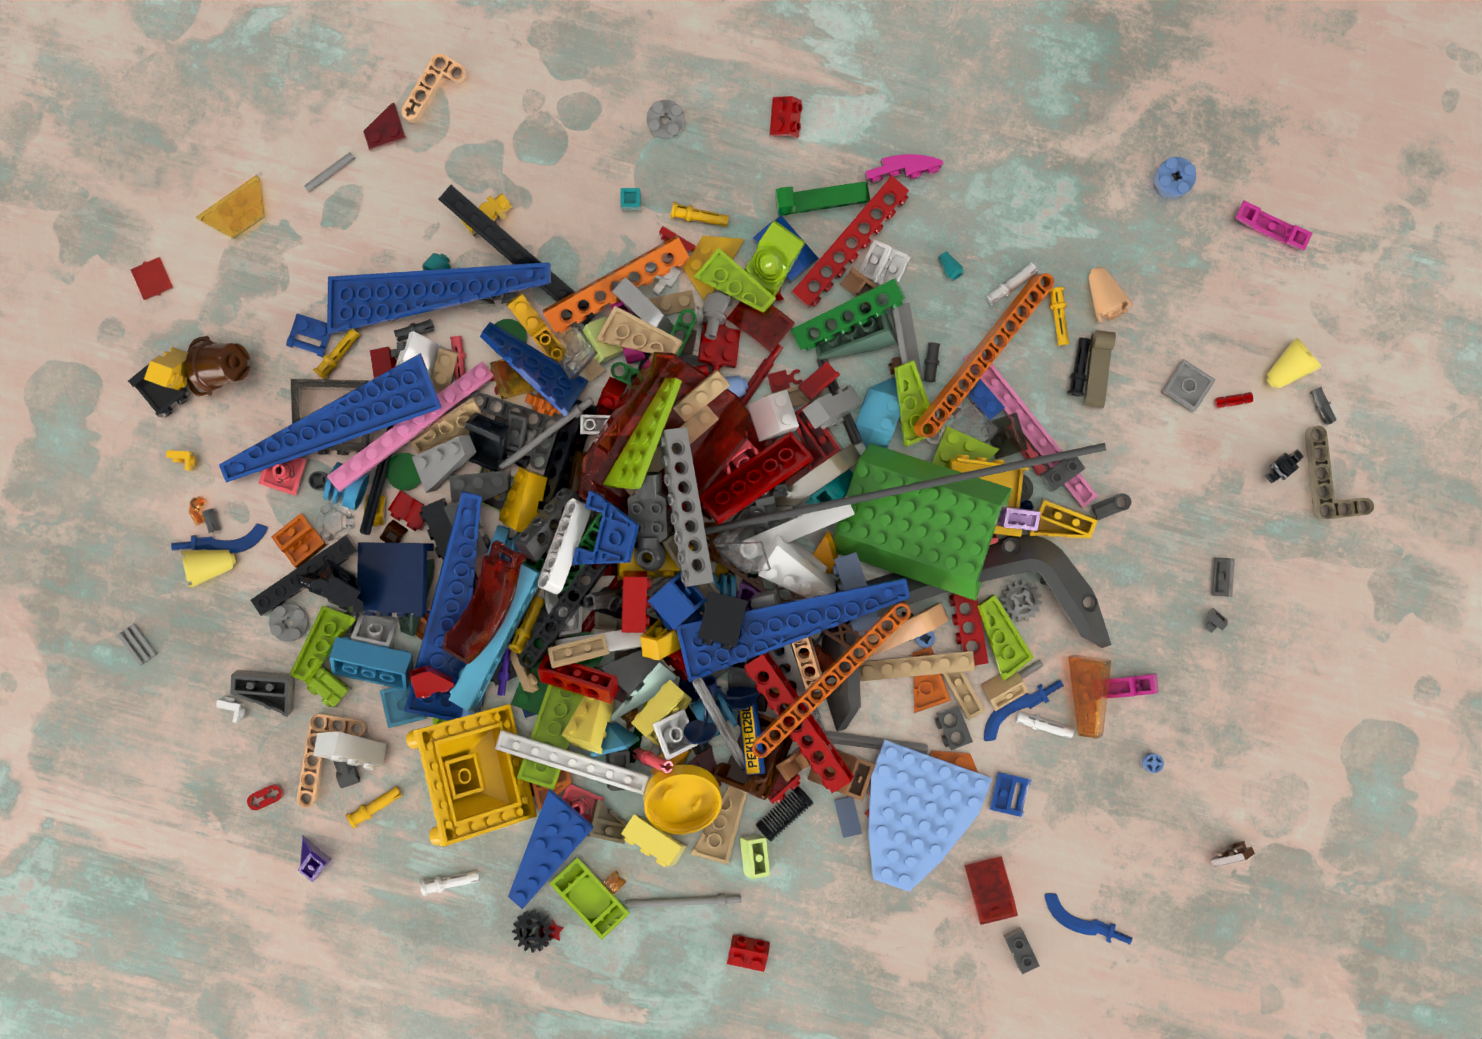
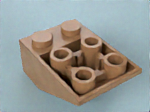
M836 749L854 775L851 783L837 790V792L863 801L875 763ZM817 751V756L824 757L822 752ZM826 767L827 771L835 772L832 767ZM811 768L807 779L823 786L821 777Z

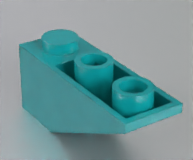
M848 469L814 493L806 501V504L812 505L845 497L853 476L851 470Z

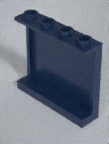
M358 542L357 579L358 585L361 587V593L358 595V598L363 601L364 616H376V612H380V616H392V613H397V617H408L409 613H413V617H425V613H430V610H426L427 551H434V543Z

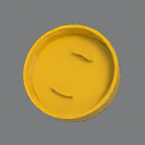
M686 764L670 767L673 769L670 773L659 771L648 781L643 795L645 814L649 822L663 832L683 835L700 831L709 826L717 818L721 810L722 800L719 784L709 771L701 767Z

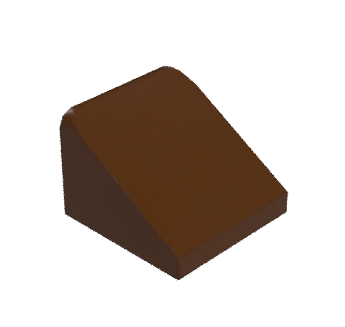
M393 519L385 527L380 539L385 543H400L408 529Z

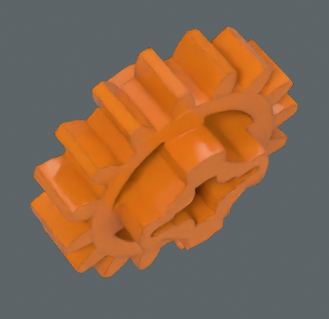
M537 392V395L527 393L525 402L533 405L532 410L552 417L554 413L561 415L539 392Z

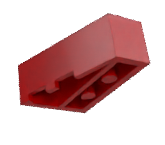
M810 402L797 410L795 415L799 424L797 431L801 443L814 459L808 463V468L811 472L843 450V448L828 427L825 429H815L802 410L811 404Z
M623 571L622 633H645L646 626H649L650 615H646V608H650V603L648 602L650 596H647V589H651V578H647V571Z

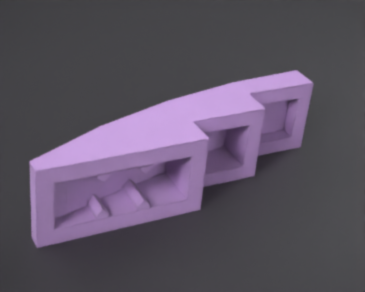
M1002 506L996 525L1005 528L1037 531L1041 512Z

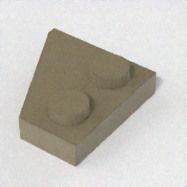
M595 799L590 823L594 828L587 836L624 844L625 836L621 833L627 823L606 807L601 800Z

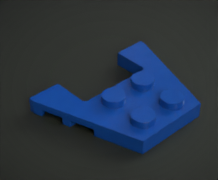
M589 491L585 508L602 513V519L594 551L576 547L572 564L631 562L639 524L597 492Z

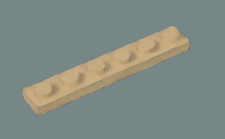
M706 405L680 428L687 427L689 442L692 444L716 423L719 418ZM672 445V452L676 454V447ZM658 446L656 448L647 472H660L664 468L661 464V447ZM624 488L631 496L635 493V489Z
M973 651L864 661L859 666L860 681L975 671Z

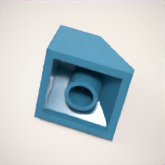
M617 722L607 723L605 729L607 735L601 745L603 749L602 754L595 752L590 754L591 757L625 750L640 739L639 736Z

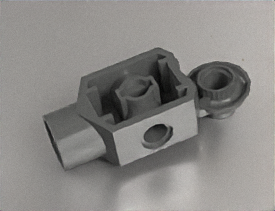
M647 472L641 489H635V494L628 498V516L639 524L636 537L638 546L635 549V560L640 568L650 572L657 571L665 563L666 554L660 541L673 534L672 510L667 500L669 493L663 490L661 472ZM646 552L652 555V561L646 558Z

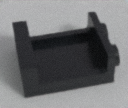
M148 364L128 382L150 404L157 417L166 418L174 412V407L178 404H184L189 399L188 396L191 392L186 386L180 391L144 380Z
M474 413L465 425V429L470 430L469 435L476 450V453L468 461L496 472L500 468L499 464L505 461L509 426Z
M709 591L698 639L702 640L701 643L713 646V643L720 644V648L732 651V648H737L748 601Z

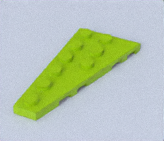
M677 378L664 379L603 485L610 488L641 489L681 386V380Z
M947 426L944 429L931 463L949 468L950 458H957V455H968L970 460H975V457L987 458V462H989L999 449Z

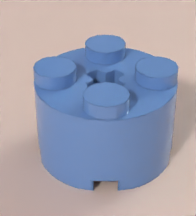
M1182 157L1167 159L1157 168L1154 174V184L1157 191L1169 199L1185 195L1192 189L1196 181L1195 166ZM1173 175H1176L1177 181H1174Z

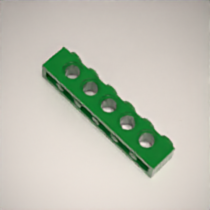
M894 278L792 328L791 332L800 350L806 348L809 351L817 347L816 342L823 340L825 343L833 339V334L839 331L842 335L852 330L850 326L855 323L860 326L868 322L867 318L872 315L876 318L885 314L884 309L890 306L892 309L903 305L902 300L906 299L897 279ZM883 293L888 296L887 304L880 303V294ZM863 302H868L871 305L869 313L862 310ZM847 310L854 314L852 321H848L844 317ZM829 319L836 321L837 326L835 329L828 327L827 322ZM812 327L819 330L817 338L812 337L810 334Z

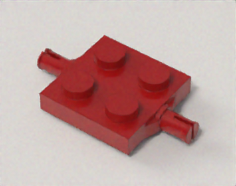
M726 321L724 324L719 325L717 338L714 340L707 339L704 336L707 323L702 325L698 362H704L713 366L712 373L717 369L720 372L721 367L735 368L737 365L741 330L725 326Z

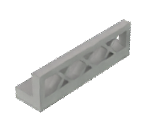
M904 303L895 309H892L890 306L900 362L903 364L914 360L922 379L910 303Z

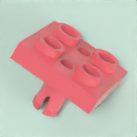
M299 457L289 461V463L285 462L264 469L258 484L296 496L308 459Z
M570 784L566 788L562 799L565 802L571 801L573 803L571 807L590 822L595 799L603 801L604 797L577 785Z

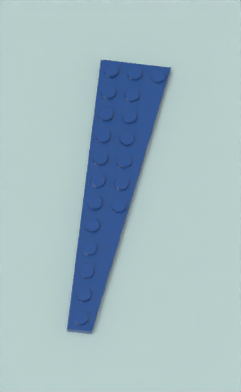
M546 262L329 276L327 333L334 334L550 284L551 264Z
M419 353L220 463L219 467L226 483L441 409L440 400L422 354Z
M461 491L415 669L428 665L452 677L454 685L457 684L460 678V671L466 666L482 497L480 494ZM411 682L404 708L405 712L448 721L462 717V708L449 701L451 689L443 693L440 691L432 693L427 698H416Z
M901 578L746 610L737 648H732V651L720 648V644L713 643V646L701 643L702 640L698 639L702 619L682 623L676 630L688 681L691 682L699 677L707 676L736 663L744 662L749 658L762 655L770 650L778 649L820 633L828 628L838 626L841 623L909 599L910 592L907 579Z

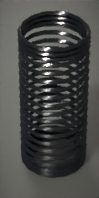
M799 786L793 790L799 799L790 792L797 802L788 794L795 805L787 796L785 797L793 808L783 799L791 811L782 801L780 802L789 814L778 803L783 812L777 806L775 808L781 815L774 808L772 809L780 819L770 810L778 822L770 813H767L769 817L767 815L765 817L768 821L762 817L766 824L762 820L756 823L757 828L770 842L774 841L775 837L780 835V832L783 833L785 827L788 828V825H791L790 823L796 821L798 816L803 814V811L806 812L808 807H811L812 804L814 805L813 801Z

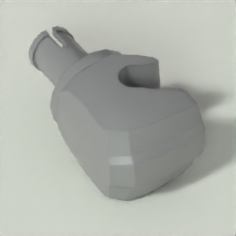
M720 291L707 294L703 306V319L707 322L704 336L711 340L717 338L719 325L724 324L726 321L723 313L727 306H732L730 295Z

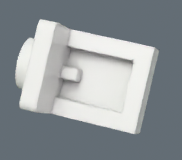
M224 696L223 699L217 700V708L234 711L232 722L238 723L241 719H244L246 711L243 708L244 703L236 702L234 697Z

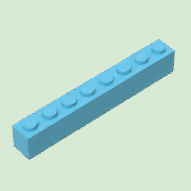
M520 562L513 567L511 571L512 576L509 582H506L503 586V593L500 599L495 602L494 611L487 618L483 633L477 637L476 647L469 653L468 662L460 671V678L457 684L450 691L449 701L466 711L476 710L538 588V579L541 573L539 570Z

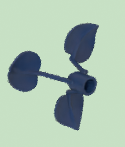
M705 676L702 678L712 698H715L719 692L723 699L728 701L729 707L735 710L750 708L760 696L757 689L750 687L731 688L727 691L726 696L721 690V686H717L715 677ZM680 678L678 686L692 698L691 702L697 701L700 696L693 685V681L689 682L688 679L683 680ZM705 705L704 721L694 720L684 727V737L689 743L703 744L713 739L716 734V725L707 723L708 711Z

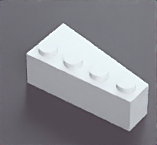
M776 534L758 564V576L806 598L836 592V582L819 567L811 564L809 559L801 556L795 551L794 547L790 544L787 545Z

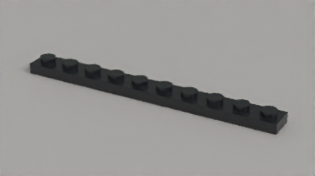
M452 184L438 198L440 202L512 264L542 263ZM552 271L551 283L539 286L557 302L575 292ZM581 300L578 303V307L581 309H585L589 305L586 300ZM590 313L586 315V319L581 323L585 326L596 314Z

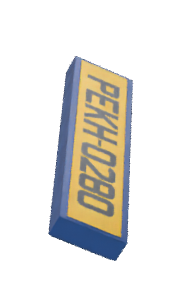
M756 700L750 708L738 710L746 775L765 773L764 758L756 757L752 751L754 740L761 734ZM762 743L756 745L759 751H763Z

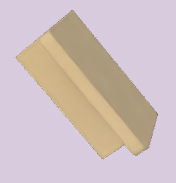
M1017 671L1006 680H1003L999 674L981 685L995 711L1029 692Z

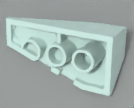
M660 661L612 714L610 721L617 719L653 698L660 691L662 685L669 680L676 684L678 681L675 679L678 676Z

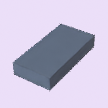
M849 796L834 800L843 838L862 834L854 798Z

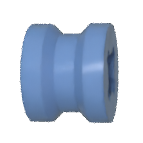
M930 631L916 637L915 640L919 646L928 648L934 644L935 635Z
M1148 753L1143 757L1142 765L1147 771L1158 773L1163 769L1164 761L1158 754Z

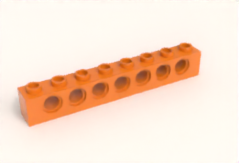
M678 235L543 309V314L554 333L558 331L562 333L570 328V324L574 322L578 324L584 321L586 315L590 313L596 314L603 310L602 306L618 302L620 299L611 292L613 290L612 284L615 281H621L626 277L635 287L642 284L646 286L654 281V277L658 275L662 277L668 274L672 267H680L686 264L687 259L690 257ZM671 253L673 258L671 261L665 262L662 260L663 255ZM647 263H655L656 268L653 271H647L645 269ZM637 272L639 277L637 280L632 281L629 279V274ZM601 290L606 294L603 299L595 298V293ZM581 300H586L589 302L587 308L581 309L578 307V303ZM563 310H570L572 315L569 318L562 317L561 313Z

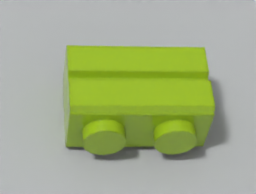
M324 665L320 666L308 683L305 682L308 685L307 690L313 695L319 694L323 698L321 701L328 707H337L351 691L347 684L332 674Z

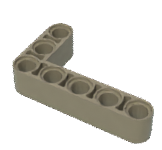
M1318 425L1308 428L1305 432L1315 516L1324 520L1368 515L1373 512L1374 503L1369 498L1335 501L1327 431L1324 427ZM1314 430H1317L1320 434L1317 440L1312 436ZM1317 448L1322 452L1320 459L1316 458L1314 454ZM1319 467L1324 470L1322 478L1317 475ZM1321 487H1324L1326 489V495L1324 497H1322L1319 494V489ZM1362 501L1366 504V510L1364 512L1361 511L1359 508V505ZM1343 503L1347 506V512L1345 514H1343L1340 510V507ZM1323 506H1326L1329 510L1326 516L1321 512Z
M853 443L787 488L788 495L775 498L777 512L792 509L856 465L861 455Z

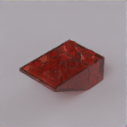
M741 301L726 318L769 354H772L795 325L792 319L773 305L765 313H762Z
M1002 856L964 865L980 925L1018 916Z

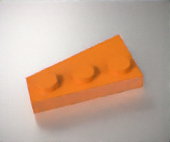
M932 646L913 652V656L934 654ZM942 674L914 676V713L951 701Z

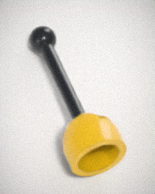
M717 562L715 568L716 577H720L721 574L726 576L728 573L735 574ZM748 573V577L750 578H759L758 573Z

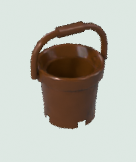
M202 336L194 339L189 345L185 365L187 370L186 377H188V384L192 393L198 397L212 396V391L220 389L225 384L243 380L250 371V366H247V360L250 359V356L241 344L215 343L210 340L209 336ZM195 386H196L198 389L204 390V391H207V392H198V391L196 390Z

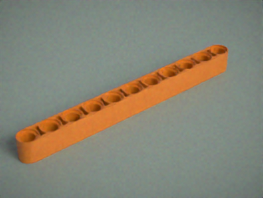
M1048 273L1036 274L1029 280L916 422L914 432L917 436L931 438L936 435L1054 285L1052 275ZM1041 278H1043V280H1044V285H1043V287H1042V285H1041V283H1040ZM1030 292L1033 295L1032 301L1029 299ZM1018 307L1021 309L1020 316L1017 313ZM1007 321L1009 322V325H1010L1009 330L1006 329V322H1007ZM995 336L998 338L997 345L994 343ZM983 351L986 352L985 360L982 357ZM972 365L975 368L974 374L970 371ZM960 380L963 382L962 389L959 388ZM948 395L951 396V402L949 404L947 402ZM937 409L940 412L939 418L935 417V412ZM925 424L928 426L927 433L923 432Z
M901 601L893 604L754 740L753 754L758 758H764L772 752L909 618L911 612L908 603ZM903 606L907 609V612L904 615H898L896 609ZM885 620H890L893 623L890 629L882 627V623ZM876 634L879 639L877 642L872 643L868 641V636ZM856 648H862L865 651L862 656H856L853 652ZM846 661L850 663L851 667L848 670H843L839 666L840 663ZM833 675L837 680L830 684L826 681V677ZM814 689H820L823 694L820 697H814L811 692ZM806 703L809 708L802 711L798 708V704ZM791 716L795 721L792 724H787L784 722V718ZM778 730L781 735L774 738L770 735V732ZM759 743H763L766 745L767 749L764 751H759L756 748V745Z

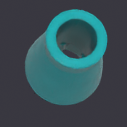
M948 251L938 257L947 278L954 281L964 274L963 266Z

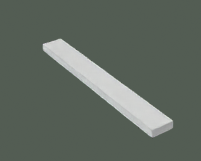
M504 730L500 731L495 747L499 751L644 795L650 776Z

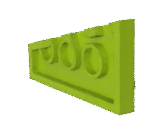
M720 248L715 251L694 276V278L762 313H765L776 300L769 291Z

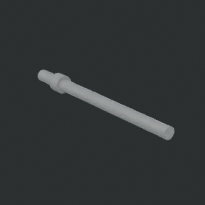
M588 397L579 405L573 406L566 417L560 418L499 464L501 470H506L573 418L581 416L583 411L594 403L593 399Z
M717 894V896L625 900L626 908L704 904L726 906L727 903H741V895L725 896V894Z

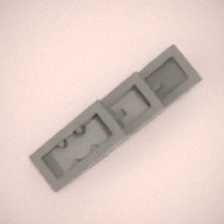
M626 277L611 291L637 318L668 334L671 333L674 325Z

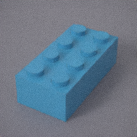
M336 637L329 657L332 674L403 690L408 689L411 679L409 671L413 670L412 653L406 650H393L387 646L370 645L368 642L352 641L347 637Z

